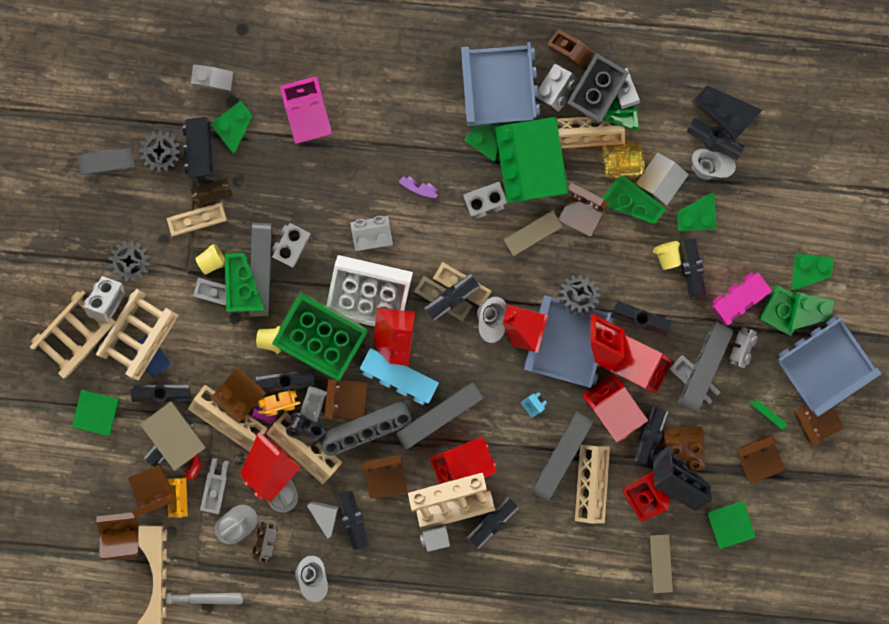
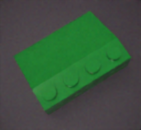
M557 117L495 127L507 203H518L569 193Z
M300 291L281 324L272 345L339 381L368 331L361 324Z

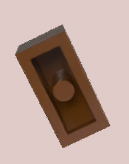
M559 29L547 44L564 58L582 69L594 54L582 41Z

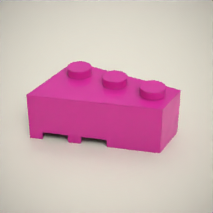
M750 272L742 278L744 280L743 283L739 286L737 283L727 290L729 292L724 297L719 295L712 301L713 305L710 308L723 325L731 324L732 320L745 313L748 308L755 305L772 291L759 273L753 274Z

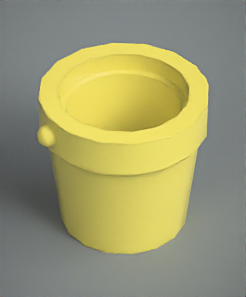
M678 241L668 242L654 248L653 253L657 254L663 270L681 265L680 243Z
M213 244L196 257V262L202 272L208 274L216 269L223 268L225 266V257L217 245Z
M277 326L275 329H259L256 339L257 348L274 351L276 354L281 353L282 350L272 345L280 326Z

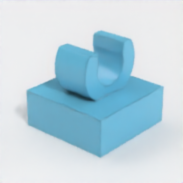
M533 393L521 402V405L531 418L545 409L544 406L547 402L545 400L541 403L538 400V396L541 395L540 393Z

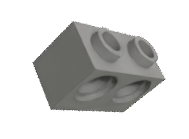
M500 182L463 195L470 216H475L476 219L486 216V211L492 209L493 212L505 209L504 205L507 204ZM491 193L499 194L500 201L498 203H492L489 200ZM475 199L482 202V207L479 210H475L471 206V202Z
M289 223L288 226L285 225L280 233L283 237L280 243H275L271 252L274 253L273 258L294 268L311 233ZM292 231H298L300 234V238L295 242L289 238ZM283 248L291 250V255L287 259L281 257V250Z
M102 276L99 282L95 283L93 292L84 302L83 307L87 316L108 324L126 294L122 283Z
M445 524L423 530V534L420 535L422 547H426L427 552L450 546Z

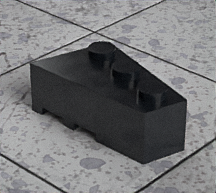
M708 85L692 101L714 123L723 128L733 140L737 139L762 111V109Z
M668 446L653 456L654 487L686 507L697 511L712 501L711 486L695 470L691 472L684 465L686 462L682 458L678 459L672 454L673 449Z

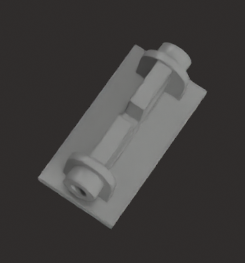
M744 327L739 330L735 343L740 344L741 348L733 347L729 358L731 360L730 364L736 366L738 364L742 368L749 364L751 348L757 342V332L751 329L749 332V329Z

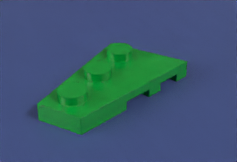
M622 173L602 197L609 203V208L653 224L658 221L667 209Z
M225 254L226 312L266 311L246 254Z

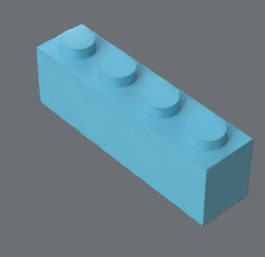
M371 348L360 367L363 370L362 374L371 379L375 376L380 379V384L388 388L392 385L397 388L396 392L404 396L410 394L414 396V401L422 405L425 402L429 404L439 382L407 366L389 364L381 353Z

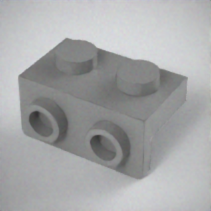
M554 64L539 87L538 97L536 98L559 112L566 104L571 92L575 90L579 79L573 73Z
M376 216L373 219H358L355 222H351L355 251L393 245L388 216Z

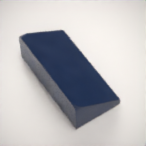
M148 334L139 339L137 342H139L140 344H144V342L148 338ZM130 346L135 355H137V350ZM158 348L146 368L152 378L171 365L160 348Z

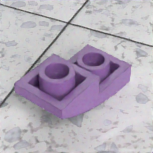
M403 176L399 181V184L420 196L436 199L438 196L435 193L437 189L430 183L427 185L422 183L417 188L416 185L418 183L410 176L407 179Z

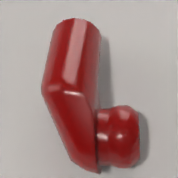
M198 454L190 459L191 464L183 472L186 479H194L201 470L202 465Z

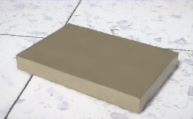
M172 401L140 424L174 471L206 448Z

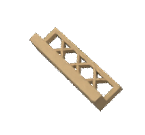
M589 117L557 119V124L562 127L558 129L561 148L625 144V127L620 125L612 126L609 124L611 122L605 120L598 122ZM592 123L600 124V126L598 127H592L590 125ZM573 124H578V125H580L581 127H579V128H573V127H571V126H572Z
M204 385L188 410L250 452L257 436L250 431V427L257 428L263 435L268 428L248 414L243 419L244 423L238 424L226 412L220 411L218 405L213 400L206 401L201 397L204 392L210 397L215 393V391Z
M285 412L266 434L321 484H324L343 462L335 455H326L323 452L320 441L315 445L319 449V454H314L311 451V446L288 436L286 428L281 422L285 419L291 423V415ZM325 459H330L335 466L331 469L326 464Z
M580 445L575 521L593 524L605 523L610 447ZM586 449L592 450V457L589 461L586 458ZM587 468L590 471V478L588 480L585 478ZM585 488H587L589 491V497L587 499H585V497L583 496V490ZM584 507L588 510L587 518H582V509Z

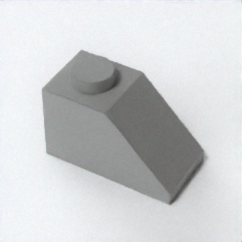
M193 64L191 84L198 87L231 91L234 72Z

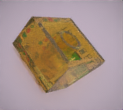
M640 142L602 145L606 177L609 176V178L617 179L621 175L639 177L640 174H645L644 151Z

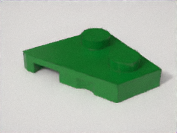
M615 97L602 120L638 131L639 124L636 105L622 109L618 98Z
M240 101L212 122L211 126L234 154L253 116Z
M501 124L474 126L464 141L494 162L498 148L495 127H499Z
M710 193L676 212L677 231L716 230L715 193Z
M795 253L790 290H797L832 277L834 258Z
M797 292L788 328L797 329L830 320L835 301Z

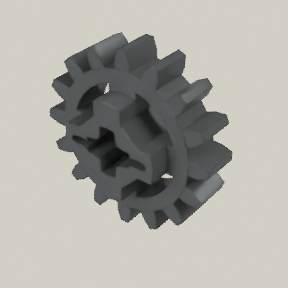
M159 130V134L156 135L153 131L152 137L146 135L147 141H141L144 148L139 149V152H142L144 155L140 159H146L144 165L148 166L150 164V170L152 171L155 167H157L158 172H161L162 168L165 171H169L168 166L175 167L174 160H180L176 157L177 154H181V151L177 150L180 144L174 143L177 139L175 136L171 139L169 138V132L163 135V131ZM156 140V143L152 147H149L151 142ZM165 140L171 144L172 148L166 147ZM161 147L163 150H165V152L161 153V156L159 157V154L156 153V150H159V148ZM148 155L155 157L156 164L150 160ZM168 156H172L169 161L164 163V159H166Z
M132 240L130 245H128L127 241H123V246L117 244L118 250H111L114 257H109L113 261L109 267L115 268L112 274L118 273V279L120 280L124 276L125 282H128L130 278H132L133 282H136L137 276L142 279V272H149L146 266H151V263L147 262V259L151 258V256L145 255L147 248L141 249V243L135 246V241ZM128 249L125 255L119 256L123 250ZM136 250L140 253L142 260L136 256ZM131 256V259L138 263L130 264V267H128L129 264L122 261V259L126 260ZM118 263L122 264L124 272L119 269ZM137 266H141V268L136 273L132 274L133 269H135Z
M572 275L570 280L566 278L564 284L560 286L561 291H559L558 297H561L559 303H565L563 309L569 308L570 314L575 311L577 316H580L581 312L586 316L589 311L593 312L599 304L598 300L601 296L598 293L599 287H594L595 281L590 283L588 276L584 280L582 275H579L578 279Z

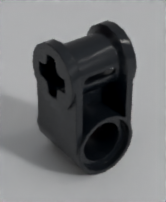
M293 413L291 423L286 428V434L308 446H315L324 436L325 428L322 424L307 418L301 413Z

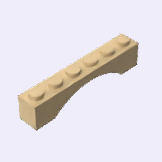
M164 525L139 526L138 546L145 553L150 563L153 574V592L149 606L137 624H163V618H166V606H163V599H166L167 589L163 587V579L167 578V568H163L164 560H167V549H164V541H167V529H164Z

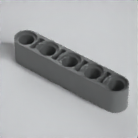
M252 223L251 271L266 311H249L250 317H269L272 223Z
M717 321L713 323L678 402L679 405L695 413L699 410L732 336L733 329Z
M472 382L395 434L404 448L408 449L484 397L475 383Z
M398 402L325 431L324 436L320 440L323 452L328 456H333L408 426L412 420L408 407L405 403Z
M576 411L531 491L532 494L546 502L550 500L594 420Z

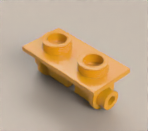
M291 390L278 393L279 401L276 400L275 395L263 397L258 401L259 407L263 408L259 413L266 414V416L278 414L277 410L281 409L284 411L295 409L294 405L301 404L300 402H295L296 392Z
M186 478L167 479L176 500L168 504V517L181 518L188 516Z

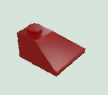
M508 305L504 314L503 325L512 346L538 353L548 315Z
M592 314L590 344L595 363L612 370L624 358V329Z
M654 471L645 474L621 489L640 522L669 509V495L654 487Z

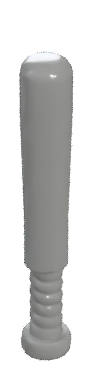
M167 593L166 604L190 602L191 604L240 605L243 603V594L204 593L172 595V593Z

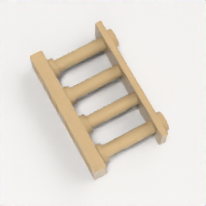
M138 289L129 296L128 303L105 340L100 343L96 353L97 356L107 359L110 355L125 365L128 369L125 374L136 380L140 379L179 316L172 310L165 308L164 311H160L143 300L146 293ZM139 306L158 318L153 328L133 316ZM128 323L148 334L144 344H140L123 332ZM119 339L137 350L138 354L134 360L131 361L113 349Z
M77 291L70 299L72 302L42 334L38 333L31 340L33 344L30 348L32 350L37 349L39 346L60 365L59 368L61 370L58 374L63 379L67 378L110 332L117 321L114 317H111L108 324L96 320L100 328L95 333L94 331L91 332L70 312L77 304L84 309V297L88 294L86 291ZM64 318L86 337L85 340L87 342L83 347L74 343L57 327ZM51 332L73 351L72 354L74 356L70 361L63 359L44 341Z
M483 473L408 493L411 510H417L421 531L495 511L492 494L490 491H487Z

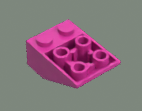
M317 76L280 86L295 144L332 134Z

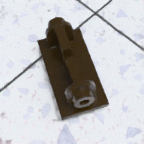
M227 178L190 189L196 208L233 196Z
M261 521L260 526H258L256 533L258 538L252 550L253 559L256 561L269 563V559L272 558L274 546L267 544L268 541L275 542L278 531L276 529L277 525Z

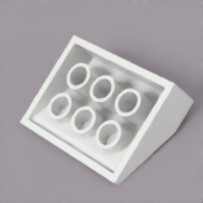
M338 255L334 266L327 306L357 323L375 327L377 308L404 311L413 272Z

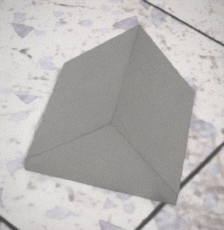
M657 152L636 182V185L667 206L689 174L677 163Z
M316 501L309 502L307 507L328 539L333 533L339 507Z

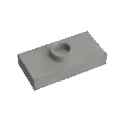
M628 74L616 95L622 109L640 103L630 74Z
M309 386L300 413L317 422L327 392Z

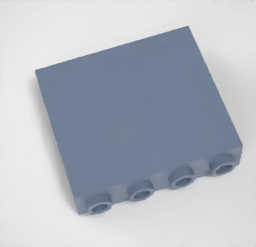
M527 42V46L469 50V47H461L467 127L536 120V115H540L539 104H535V97H538V86L534 85L533 78H537L536 66L532 67V60H535V50L531 48L530 42Z
M544 295L539 313L548 315L539 352L528 351L524 370L591 388L592 384H596L598 374L595 371L597 366H600L594 361L590 344L591 315L595 314L613 323V318H610L611 314L594 309L593 312L589 311L586 316L583 312L580 313V316H577V312L574 311L570 314L569 308L563 309L565 303L560 304V300Z
M835 316L826 322L828 325L823 330L820 327L810 333L811 338L808 340L802 338L794 344L796 348L791 351L787 348L778 354L780 358L777 360V363L815 418L881 375L879 369L873 366L842 321L843 317L837 319Z

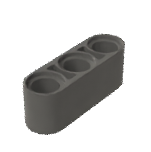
M133 148L77 156L80 175L135 168Z

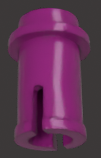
M257 406L254 408L252 418L266 421L270 425L276 422L278 414L266 416V414L259 413V411L263 410L262 408Z

